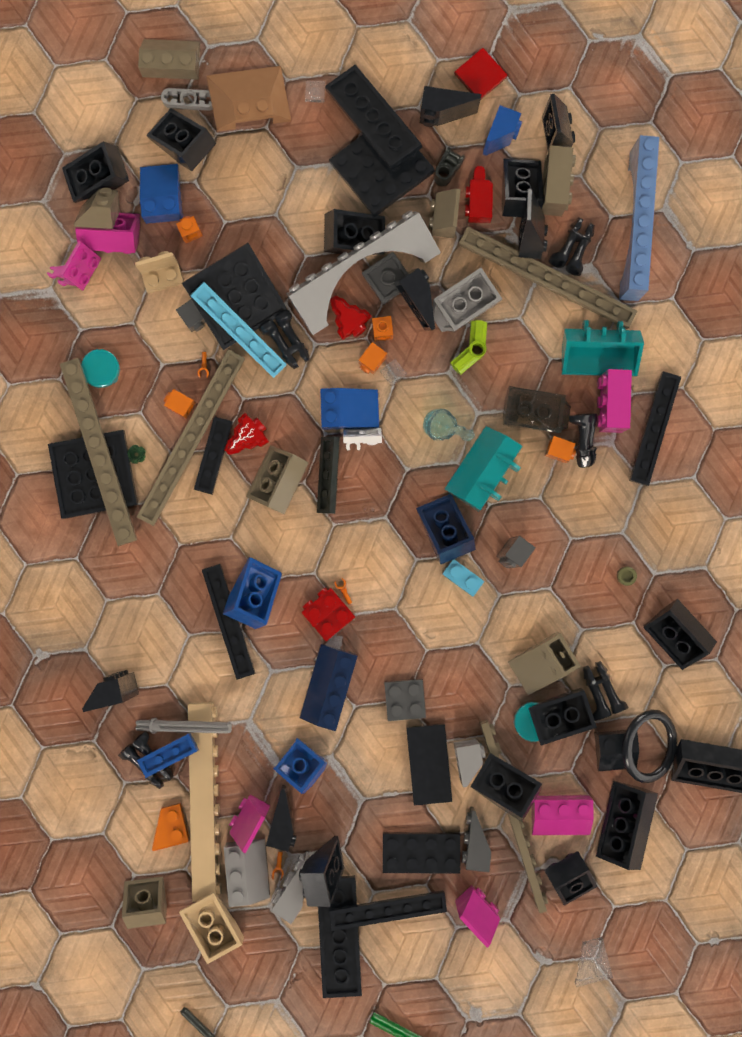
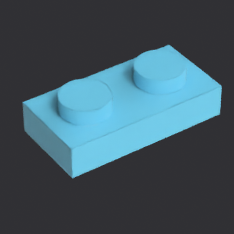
M455 559L450 562L442 575L472 597H474L485 582Z

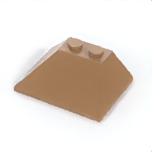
M281 66L206 76L217 132L236 129V123L272 118L273 124L291 122Z

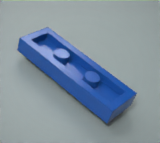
M191 733L140 758L137 762L145 778L199 751Z

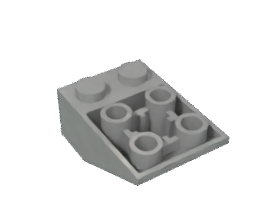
M306 851L304 856L299 855L294 863V871L287 873L283 880V888L278 887L271 901L273 904L271 911L292 924L303 906V884L299 880V871L303 868L305 861L309 857L308 851Z

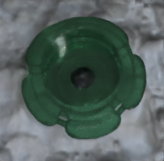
M133 445L128 450L130 462L138 464V462L145 460L146 451L142 446Z

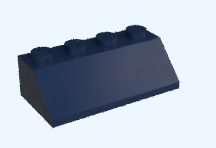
M321 644L300 719L316 726L336 731L358 654Z

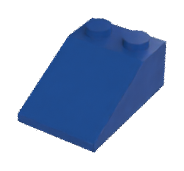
M178 164L140 167L141 217L146 224L180 221L183 218Z
M351 388L320 389L322 430L379 428L378 390Z
M249 557L228 596L223 614L254 629L267 625L282 573Z

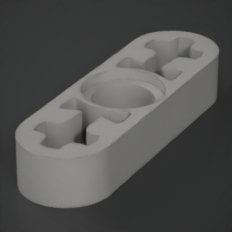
M167 88L161 94L162 102L167 108L213 110L211 101H209V104H205L204 101L207 97H210L209 90ZM169 95H172L173 98H175L171 99V102H168L167 98H169ZM187 95L194 97V101L190 104L184 102V98Z

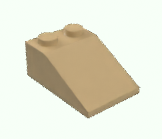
M215 892L179 911L207 964L242 945L244 936L239 926Z

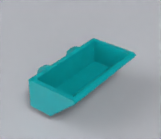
M584 320L582 329H564L561 375L601 376L608 369L632 370V376L637 377L644 347L641 330H626L623 328V321H618L617 330H607L606 326H602L601 330L591 329L589 327V320Z
M485 426L445 487V490L478 512L489 497L499 501L502 496L495 492L494 489L499 482L505 485L508 483V480L503 478L508 468L515 472L521 469L513 460L519 453L522 445L507 435Z

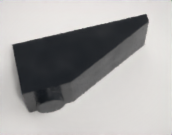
M283 785L266 846L288 852L290 846L294 847L297 835H293L295 827L287 786Z

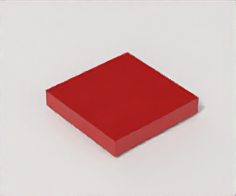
M484 48L480 49L454 72L455 76L470 93L482 94L481 100L508 76Z

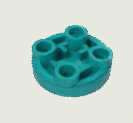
M96 349L89 352L83 358L81 365L88 384L97 388H105L117 382L120 365L117 358L111 352Z
M527 702L516 711L513 721L517 733L523 739L531 742H537L539 739L528 708L538 704L537 702Z

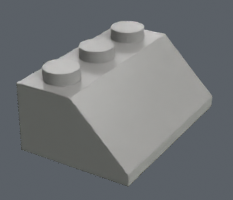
M265 839L253 840L246 854L241 851L236 842H226L224 858L229 907L248 906L270 898Z

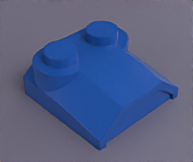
M296 738L295 743L273 769L301 794H304L323 773L327 762L299 738Z

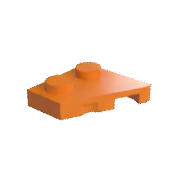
M181 803L161 808L152 851L190 841Z

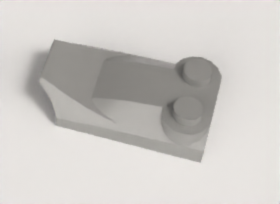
M479 268L433 299L434 321L442 332H455L488 309L493 308L502 301V297L483 269Z

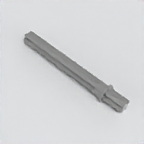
M152 718L151 720H137L135 728L137 731H150L152 734L157 732L231 733L232 724L230 722L165 721Z

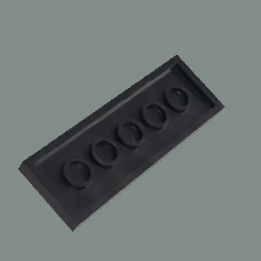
M356 65L325 86L329 95L391 170L422 148L421 142Z
M355 875L341 877L331 907H318L323 998L362 996L358 927L331 931L329 909L357 905Z

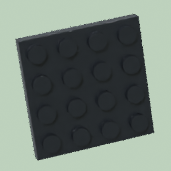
M363 135L329 159L332 167L374 217L435 173L434 167L420 151H417L391 170Z
M248 242L182 282L183 287L190 296L204 281L253 331H256L266 322L274 320L279 314L288 310ZM190 296L221 348L225 350L235 344L237 341Z
M125 430L104 433L127 507L138 505ZM83 437L48 444L61 519L106 511Z

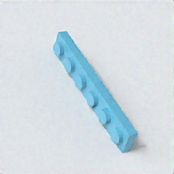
M204 281L190 295L273 378L287 365Z

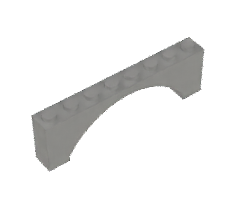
M412 210L402 215L403 219L398 222L393 221L389 223L381 233L379 231L375 232L367 242L356 244L353 247L354 250L350 253L345 252L337 257L338 260L333 264L331 262L321 267L322 271L317 274L312 273L305 278V282L300 285L299 283L294 284L289 288V292L286 295L312 335L329 325L327 322V311L333 290L342 275L357 261L375 253L396 251L417 256L421 262L426 263L441 253L419 212H412Z

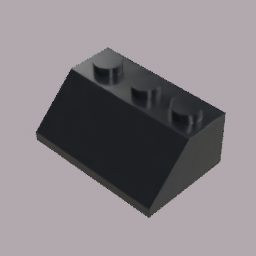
M679 599L664 607L643 627L682 670L709 655L717 643Z

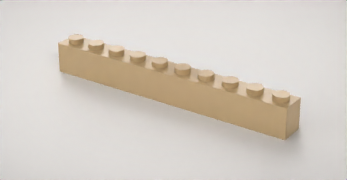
M191 702L188 704V721L214 722V718H217V706L214 707V702ZM188 732V734L191 733L199 751L189 755L192 902H196L213 892L217 896L221 895L222 891L221 882H218V875H221V863H218L217 857L221 852L220 843H217V836L220 835V824H217L220 806L216 804V796H219V784H216L219 767L215 765V757H218V745H215V738L218 737V733Z

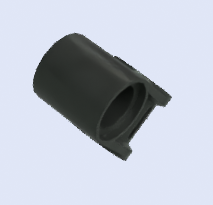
M448 147L436 168L434 175L435 183L441 187L447 186L461 167L465 156L458 155ZM444 172V173H446L448 176H447V177H441V176L439 175V173Z

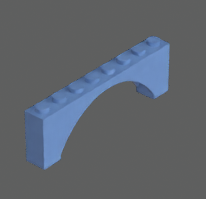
M640 135L629 155L628 171H631L633 180V217L626 264L620 281L619 300L639 301L649 290L659 137Z

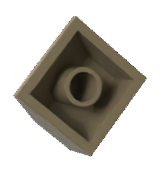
M111 188L98 189L82 205L74 222V227L113 229L120 212L118 190H112Z
M461 189L436 193V198L432 199L430 211H434V217L429 220V229H432V236L454 238L457 228Z
M163 876L125 881L122 919L127 929L166 924L167 902Z

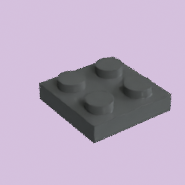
M391 252L362 272V276L381 303L385 305L400 294L394 282L408 272L394 252Z
M423 679L384 682L388 721L426 718Z

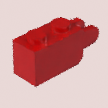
M477 166L474 169L473 180H470L469 186L465 187V198H468V205H465V216L468 217V223H491L493 183L490 180H485V169L482 166Z

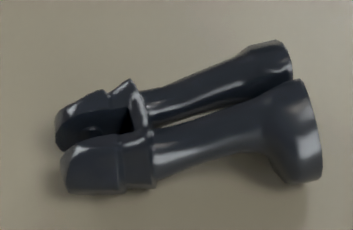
M579 217L571 224V229L568 231L567 239L561 250L553 253L549 258L551 265L563 268L568 261L575 241L578 242L577 248L566 266V271L574 276H580L583 272L582 257L587 245L591 242V237L594 236L595 225L590 223L584 235L579 233L578 230L583 222V219Z
M287 310L279 314L275 321L292 344L291 347L287 345L273 320L263 324L259 330L263 335H268L274 340L282 353V357L286 359V363L291 368L296 369L299 366L296 359L292 356L294 352L298 351L305 363L310 358L304 343H301L290 324L292 314Z
M597 414L569 415V422L577 425L579 428V442L576 449L577 465L580 468L590 467L595 464L597 455L595 454L597 448L593 447Z
M601 661L595 662L598 677L594 678L589 666L583 668L586 686L589 687L596 703L597 709L593 713L595 721L629 708L627 703L621 701L611 684L610 675L607 673L608 669ZM601 683L610 702L611 711L599 688Z
M144 731L132 744L130 743L118 754L122 760L130 761L141 772L142 770L137 762L141 757L137 754L136 749L144 756L153 752L148 745L150 737L148 732ZM170 766L160 770V773L168 781L174 777ZM156 773L145 778L158 789L164 786L163 781Z

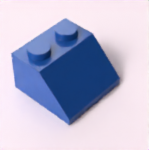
M501 105L499 106L485 143L483 155L486 156L511 144L512 139H517L523 122L519 120L520 112Z

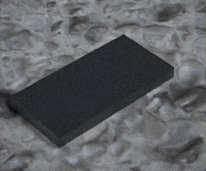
M445 724L406 727L414 806L452 802Z

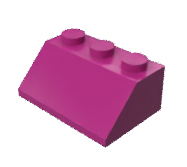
M119 213L113 229L76 227L77 243L78 241L82 242L92 251H104L106 253L123 252L124 254L135 253L139 244L140 214Z
M589 795L537 796L531 806L532 835H590L594 820L593 799Z

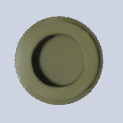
M622 567L617 572V580L622 585H632L637 579V573L632 567Z

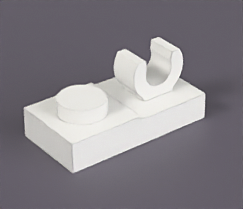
M381 428L343 429V443H346L347 450H350V444L352 443L357 445V450H360V443H367L368 445L382 443Z

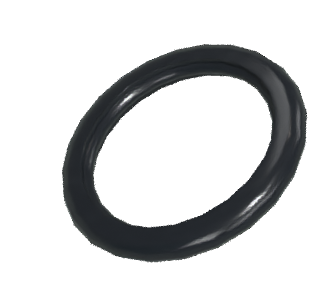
M651 709L637 715L628 726L623 739L622 758L626 770L636 781L641 783L657 781L670 769L677 750V733L672 720L664 712ZM656 719L661 721L666 728L668 736L667 751L661 765L655 771L642 773L635 767L633 762V740L639 727L644 722Z

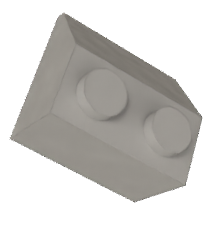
M476 738L453 742L459 778L463 787L469 785L483 765L482 758H485L484 746Z

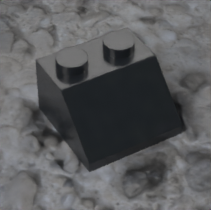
M626 730L594 732L598 772L626 769L622 758V745ZM636 732L632 744V758L636 768L639 758L638 732Z
M578 851L568 854L563 860L552 863L544 870L564 906L598 887Z

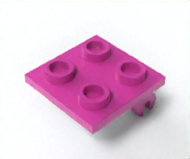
M78 241L66 264L50 267L54 272L52 274L47 272V275L52 279L56 277L63 278L64 281L58 280L61 286H76L83 291L98 267L101 257Z

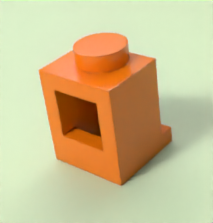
M194 216L183 217L176 223L186 244L203 236Z

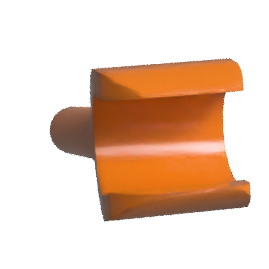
M202 352V364L197 373L199 378H201L202 370H206L207 378L210 376V371L207 369L206 364L207 352Z
M342 578L344 582L342 587H338L336 581L334 584L338 590H341L349 605L352 601L347 593V583Z
M278 852L276 868L271 875L272 880H274L275 873H280V881L283 878L284 872L281 869L283 852Z

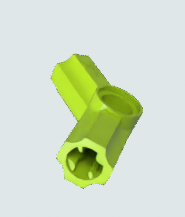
M482 320L471 321L469 347L450 362L458 374L462 375L485 355L487 322ZM478 346L481 348L482 353L477 355L473 353L472 348Z

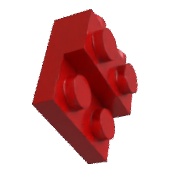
M325 587L317 594L319 597L314 602L309 600L302 606L304 610L301 613L322 638L328 641L352 621L355 615L332 588L328 590Z

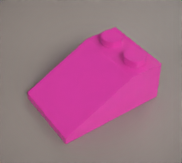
M252 795L248 799L243 798L239 809H241L239 816L234 815L229 824L232 827L229 832L245 854L270 808L269 804Z
M471 885L455 900L458 915L463 923L488 948L500 921L499 909L493 902L489 904L484 899L486 895L479 887L475 889Z

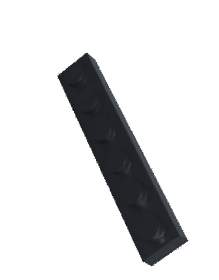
M665 371L661 372L629 479L631 482L644 486H649L681 376Z
M221 564L202 569L236 680L256 674L239 621L223 614L230 591Z
M442 890L329 909L331 931L447 912L445 892Z

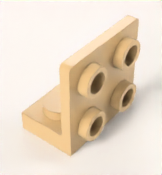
M164 251L156 257H143L138 262H135L136 268L142 274L148 294L182 285V282H184L179 263L172 252Z

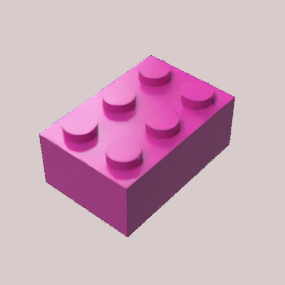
M608 369L601 375V378H598L597 388L600 389V397L597 398V408H600V416H597L596 425L599 427V432L623 433L630 429L632 370Z

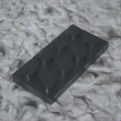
M383 832V873L460 874V833Z

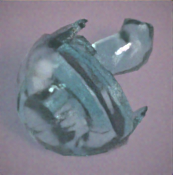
M438 408L431 410L423 422V429L426 435L433 440L443 441L450 439L454 434L459 435L464 441H470L475 437L474 430H468L464 426L457 425L456 418L446 409Z

